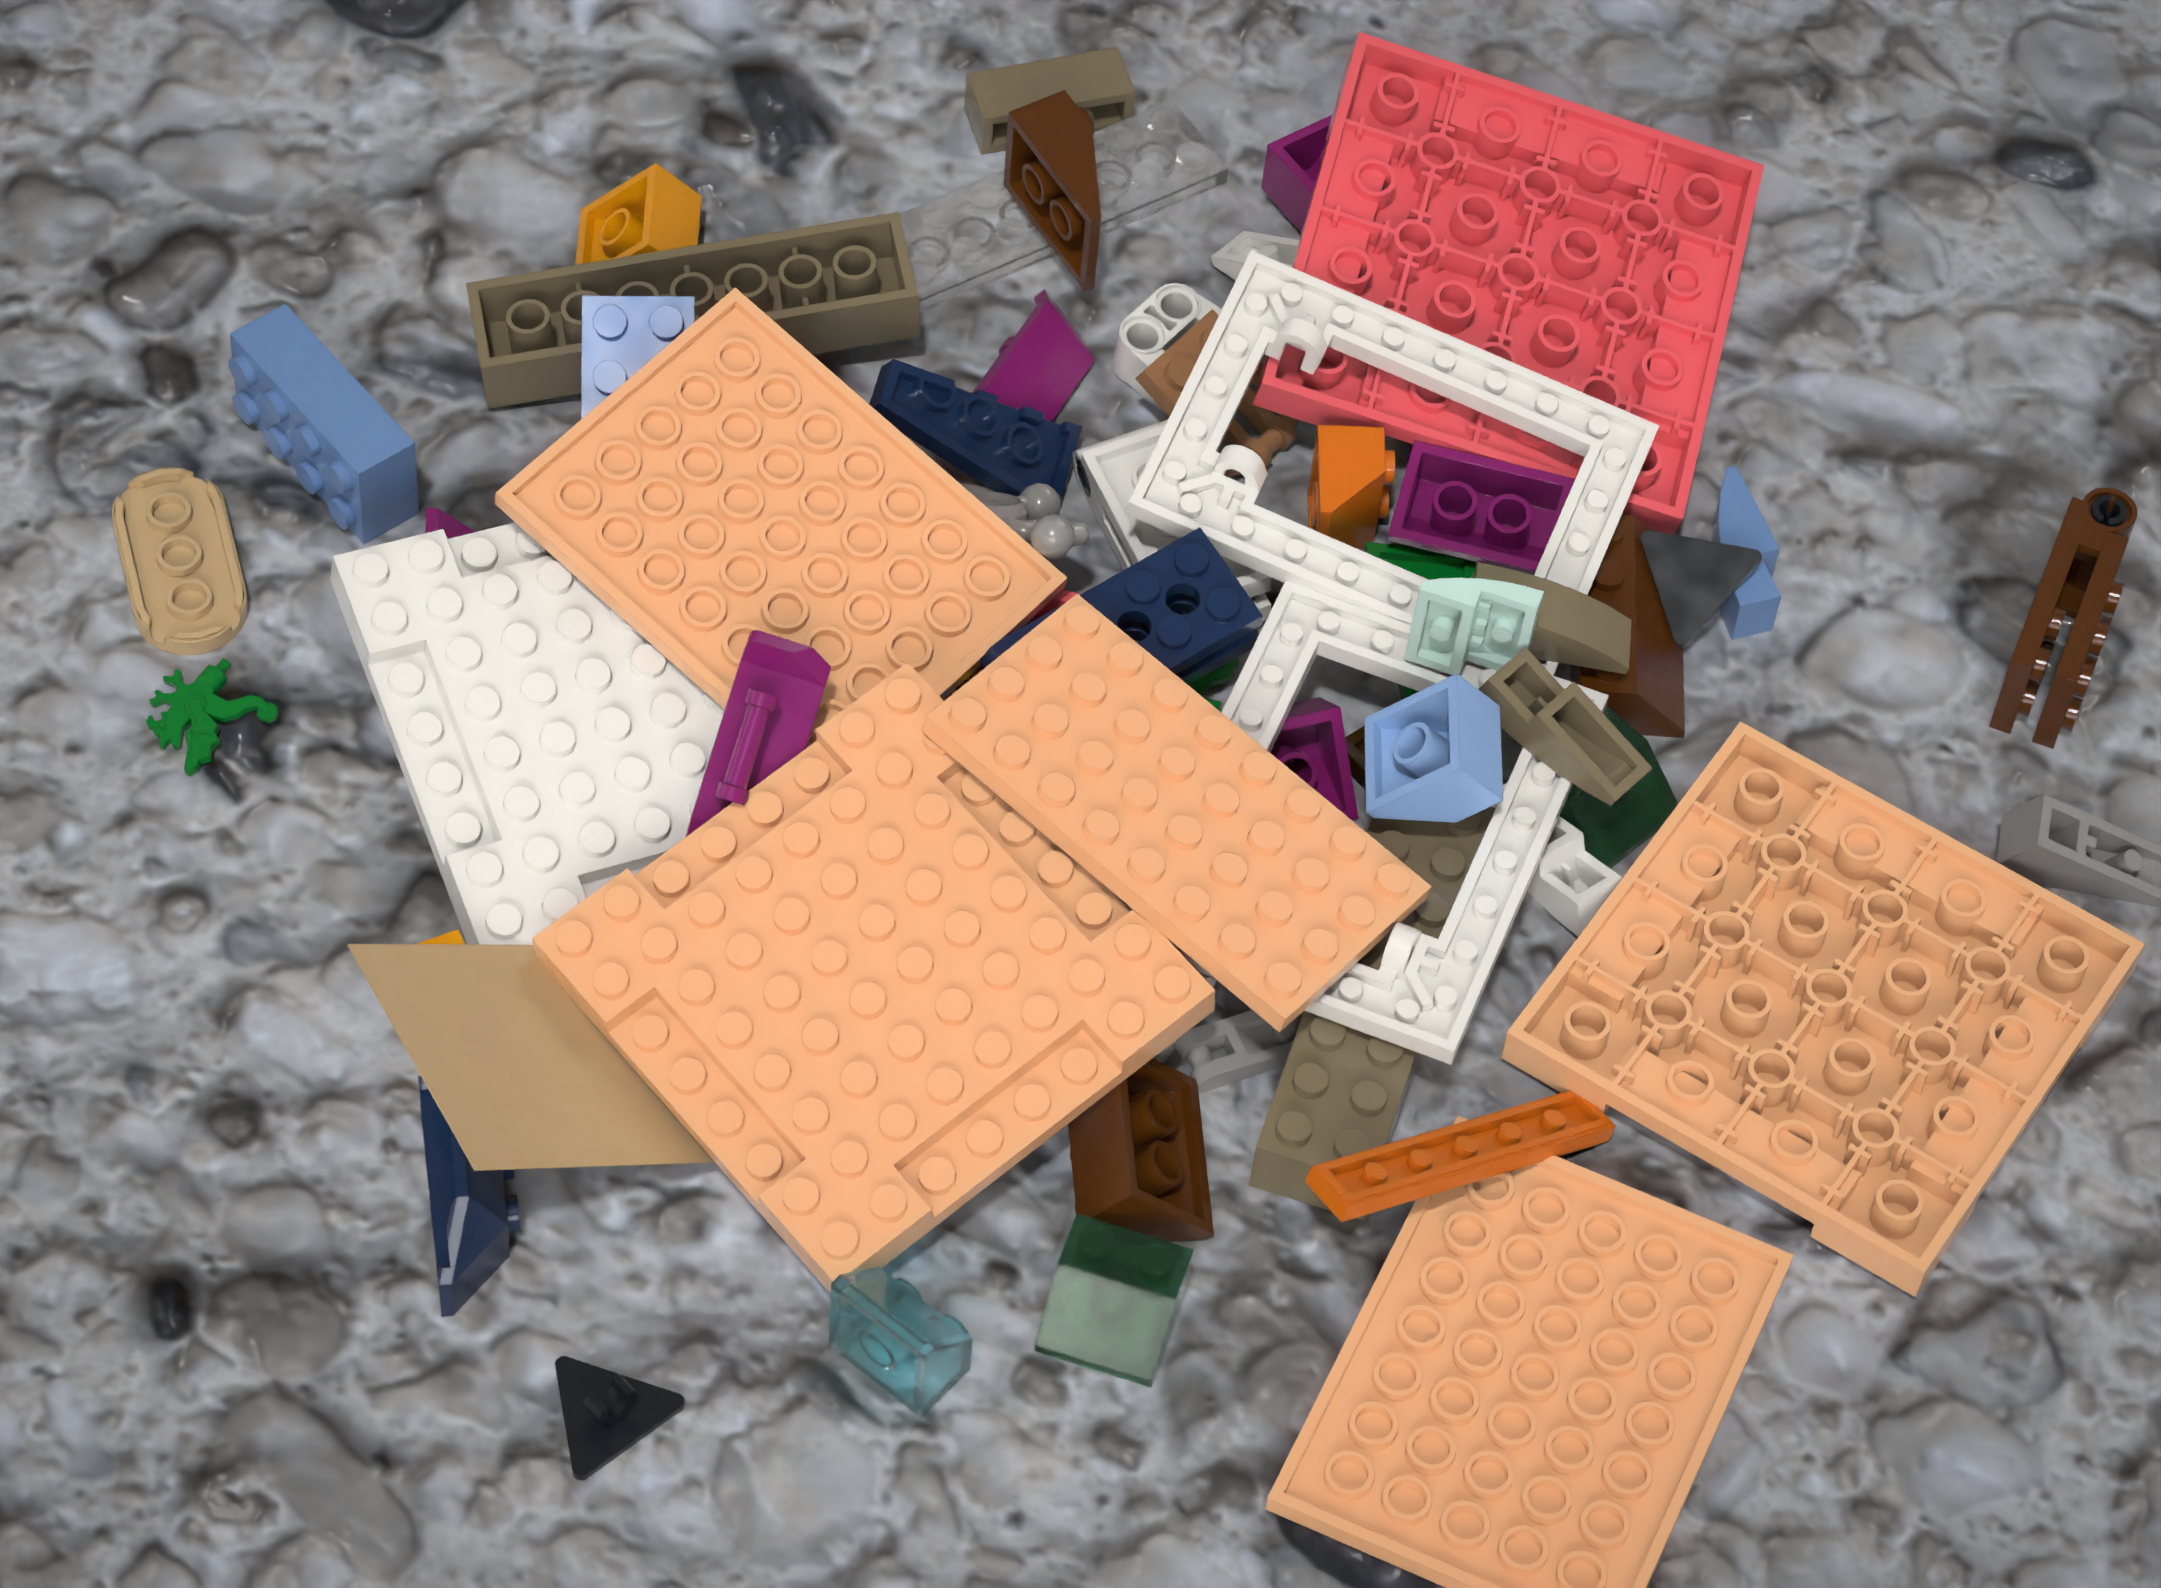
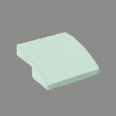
M1439 578L1422 581L1404 660L1450 675L1456 673L1460 675L1465 661L1498 671L1525 647L1530 651L1544 591L1519 584L1482 578Z

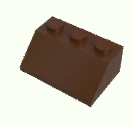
M1152 1058L1068 1124L1077 1225L1119 1245L1202 1240L1214 1235L1196 1079Z

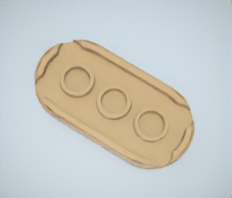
M166 467L144 472L127 484L128 489L122 493L120 498L118 494L112 506L114 535L136 627L147 642L168 653L199 655L214 651L236 637L244 626L248 613L246 587L223 495L210 480L206 478L205 482L194 477L193 471L183 468Z

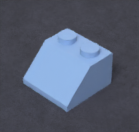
M1456 673L1364 718L1366 813L1371 817L1457 823L1503 801L1500 706Z

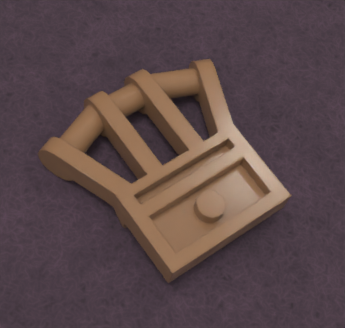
M1213 309L1135 378L1169 417L1219 316ZM1260 362L1250 382L1255 386L1258 385L1263 363ZM1248 387L1238 409L1261 435L1258 438H1252L1233 418L1223 441L1227 446L1241 445L1253 450L1261 457L1266 468L1272 462V454L1276 450H1285L1295 441V429L1299 420L1279 413L1278 416H1275L1270 410L1252 405L1255 392ZM1228 469L1225 476L1230 478L1241 473Z

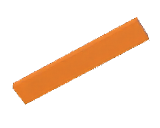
M1566 1091L1313 1165L1310 1167L1305 1183L1341 1222L1536 1164L1553 1155L1559 1157L1608 1142L1616 1125L1596 1105L1572 1091Z

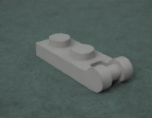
M1253 1010L1191 1028L1177 1039L1175 1048L1182 1061L1188 1059L1193 1069L1190 1077L1196 1079L1198 1093L1200 1094L1235 1081L1284 1067L1303 1012L1279 1033ZM1224 1047L1228 1055L1214 1059L1211 1051Z

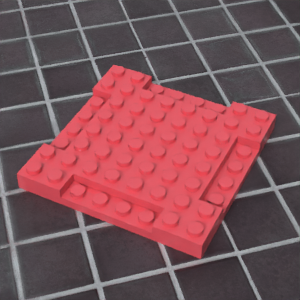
M1359 32L1348 56L1325 139L1327 140L1292 268L1660 425L1622 514L1634 515L1652 531L1675 534L1685 514L1764 165ZM1287 344L1280 360L1266 355L1252 405L1316 426L1384 427L1386 436L1413 444L1414 440L1575 479L1585 458L1330 347H1327L1313 375L1300 370L1305 351Z

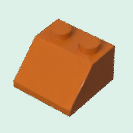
M1317 425L1307 491L1308 528L1359 550L1364 549L1365 542L1374 541L1378 518L1388 517L1389 486L1384 485V483L1393 484L1395 475V451L1385 450L1384 427Z

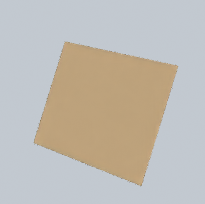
M347 944L474 1171L715 1163L536 958L534 945Z

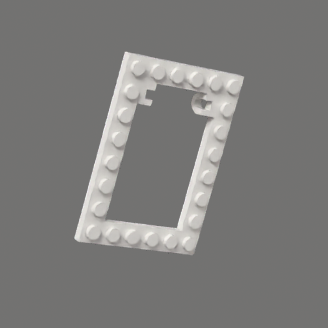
M1250 250L1130 497L1125 514L1179 538L1200 527L1217 552L1223 557L1283 583L1286 580L1412 625L1422 581L1428 579L1255 505L1254 502L1268 475L1261 457L1253 450L1241 445H1228L1223 448L1221 453L1217 452L1264 354L1280 360L1287 344L1305 351L1300 370L1313 375L1327 347H1330L1585 457L1534 576L1551 580L1588 595L1660 425ZM1233 469L1240 472L1245 477V483L1242 484L1226 477L1227 470ZM1537 659L1551 675H1554L1558 666L1557 662Z
M1285 580L1221 713L1268 752H1271L1316 655L1417 691H1421L1452 675L1404 660L1411 630L1410 624ZM1465 661L1460 676L1479 689L1497 670ZM1553 676L1564 689L1572 683ZM1578 685L1604 714L1609 695ZM1523 747L1503 791V801L1498 803L1439 938L1436 939L1421 933L1419 929L1397 922L1388 939L1379 970L1356 963L1304 1011L1452 1065L1573 783L1554 772ZM1172 943L1197 971L1212 976Z

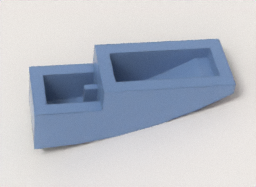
M1732 466L1726 468L1712 524L1711 541L1756 549L1762 555V562L1719 609L1730 638L1734 640L1771 631L1781 600V594L1772 579L1780 548L1738 467Z

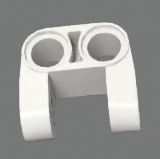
M1165 284L1157 289L1121 323L1112 359L1114 373L1143 398L1164 412L1135 378L1209 311L1213 309L1219 315L1222 309L1197 294L1194 289L1185 284Z

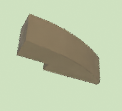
M1477 563L1471 578L1504 581L1544 591L1530 647V652L1536 659L1621 674L1628 672L1632 623L1630 618L1580 591L1551 580L1509 568Z
M1527 647L1521 650L1478 689L1500 706L1501 728L1521 746L1554 772L1609 805L1616 802L1652 769L1650 764L1575 682H1572L1564 689Z

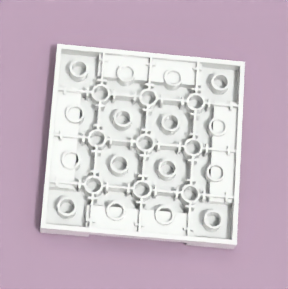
M510 523L447 539L444 529L333 556L330 574L331 584L467 944L533 945L532 938L625 869L628 868L635 875L685 838L724 709L518 524Z

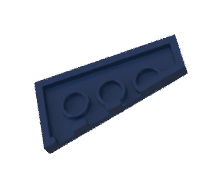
M892 359L881 367L869 403L905 436L991 490L1013 496H1020L1027 486L1041 483L1051 486L1060 496L1061 500L1073 460L1072 453L1076 450L1082 426L1069 421L1058 424L1044 419V412L1027 406L1018 410L997 402L998 396L980 389L974 393L962 390L955 386V382L952 379L896 359Z

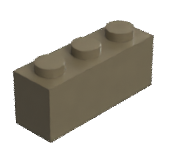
M1118 47L966 73L964 111L981 155L1006 151L1008 115L1010 111L1063 90L1067 92L1078 108L1083 107L1088 112L1093 122L1094 135L1132 128L1136 92Z

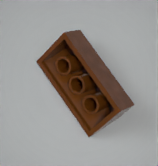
M1622 514L1588 596L1612 607L1632 620L1629 670L1626 674L1570 665V682H1575L1578 685L1609 695L1604 715L1621 734L1683 738L1685 734L1683 646L1677 645L1674 641L1640 540L1642 532L1651 529L1634 515Z

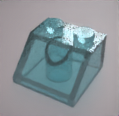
M874 1267L841 1274L831 1282L828 1346L920 1418L970 1371L973 1339L970 1337L965 1326L952 1315H941L923 1301L919 1291L903 1278L895 1279L882 1268Z

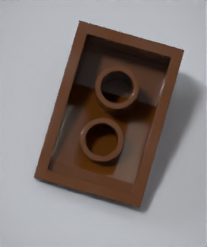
M1063 90L1009 112L1003 185L1084 292L1094 289L1101 224L1093 139L1094 126L1088 112L1083 107L1078 108L1067 92Z

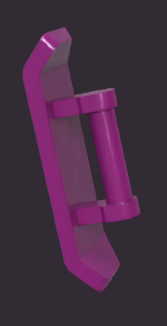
M1044 289L1034 297L1037 306L1018 333L1005 340L999 349V356L972 393L980 389L998 396L997 402L1018 410L1027 406L1044 412V419L1053 421L1093 364L1095 357L1081 335Z
M760 630L750 632L736 671L685 837L734 802L745 806L750 789L806 749L831 671V666L813 647Z

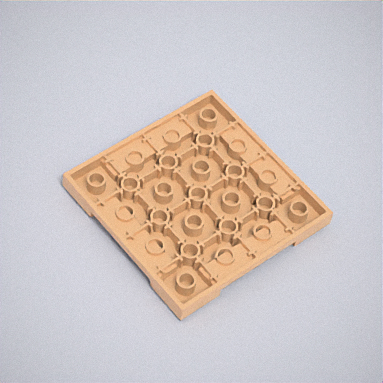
M908 662L815 730L817 741L750 789L745 806L734 802L638 873L633 875L628 868L532 938L536 958L837 1302L1215 1010V989L1161 932L1136 911L1130 910L1110 889L921 731L925 716L944 700Z
M1740 721L1506 1033L1501 1058L1560 1093L1566 1091L1576 1093L1596 1105L1604 1114L1609 1107L1621 1112L1814 1224L1810 1237L1916 1297L1972 1214L1977 1199L2079 1047H2084L2135 971L2145 943Z

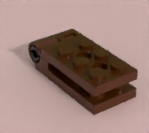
M2103 487L2090 491L2083 500L2075 497L2071 498L2011 658L1989 727L2010 734L2018 713L2029 717L2040 686L2030 680L2041 682L2055 646L2054 643L2045 639L2056 641L2065 616L2074 618L2075 621L2053 678L2032 742L2053 749L2061 728L2072 731L2083 699L2074 697L2073 694L2082 698L2085 696L2098 658L2089 656L2088 653L2099 656L2113 619L2103 615V612L2114 616L2125 585L2115 581L2138 512L2134 501L2124 492L2114 488Z

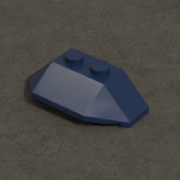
M418 1076L441 1317L454 1316L510 1257L509 1232L520 1231L517 1195L505 1196L503 1180L514 1179V1170L474 1171L421 1076Z

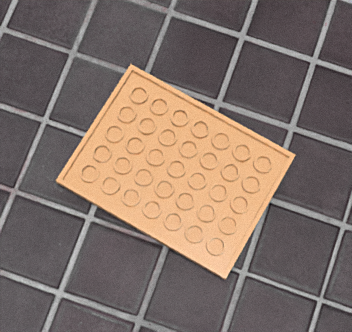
M737 288L730 291L495 494V505L723 709H725L736 671L751 631L760 630L813 647L831 666V671L807 747L817 741L815 731L817 728L907 662L944 700L981 666V661L990 647L1028 623L1065 588L1068 577Z
M1458 1115L1454 1124L1467 1121L1468 1119ZM1555 1155L1536 1164L1417 1199L1267 1497L1265 1510L1445 1588H1648L1788 1273L1794 1254Z

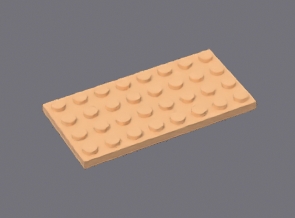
M1078 594L1073 596L928 713L921 727V731L1279 1033L1388 935L1397 922L1401 923L1421 905L1432 888L1430 884Z

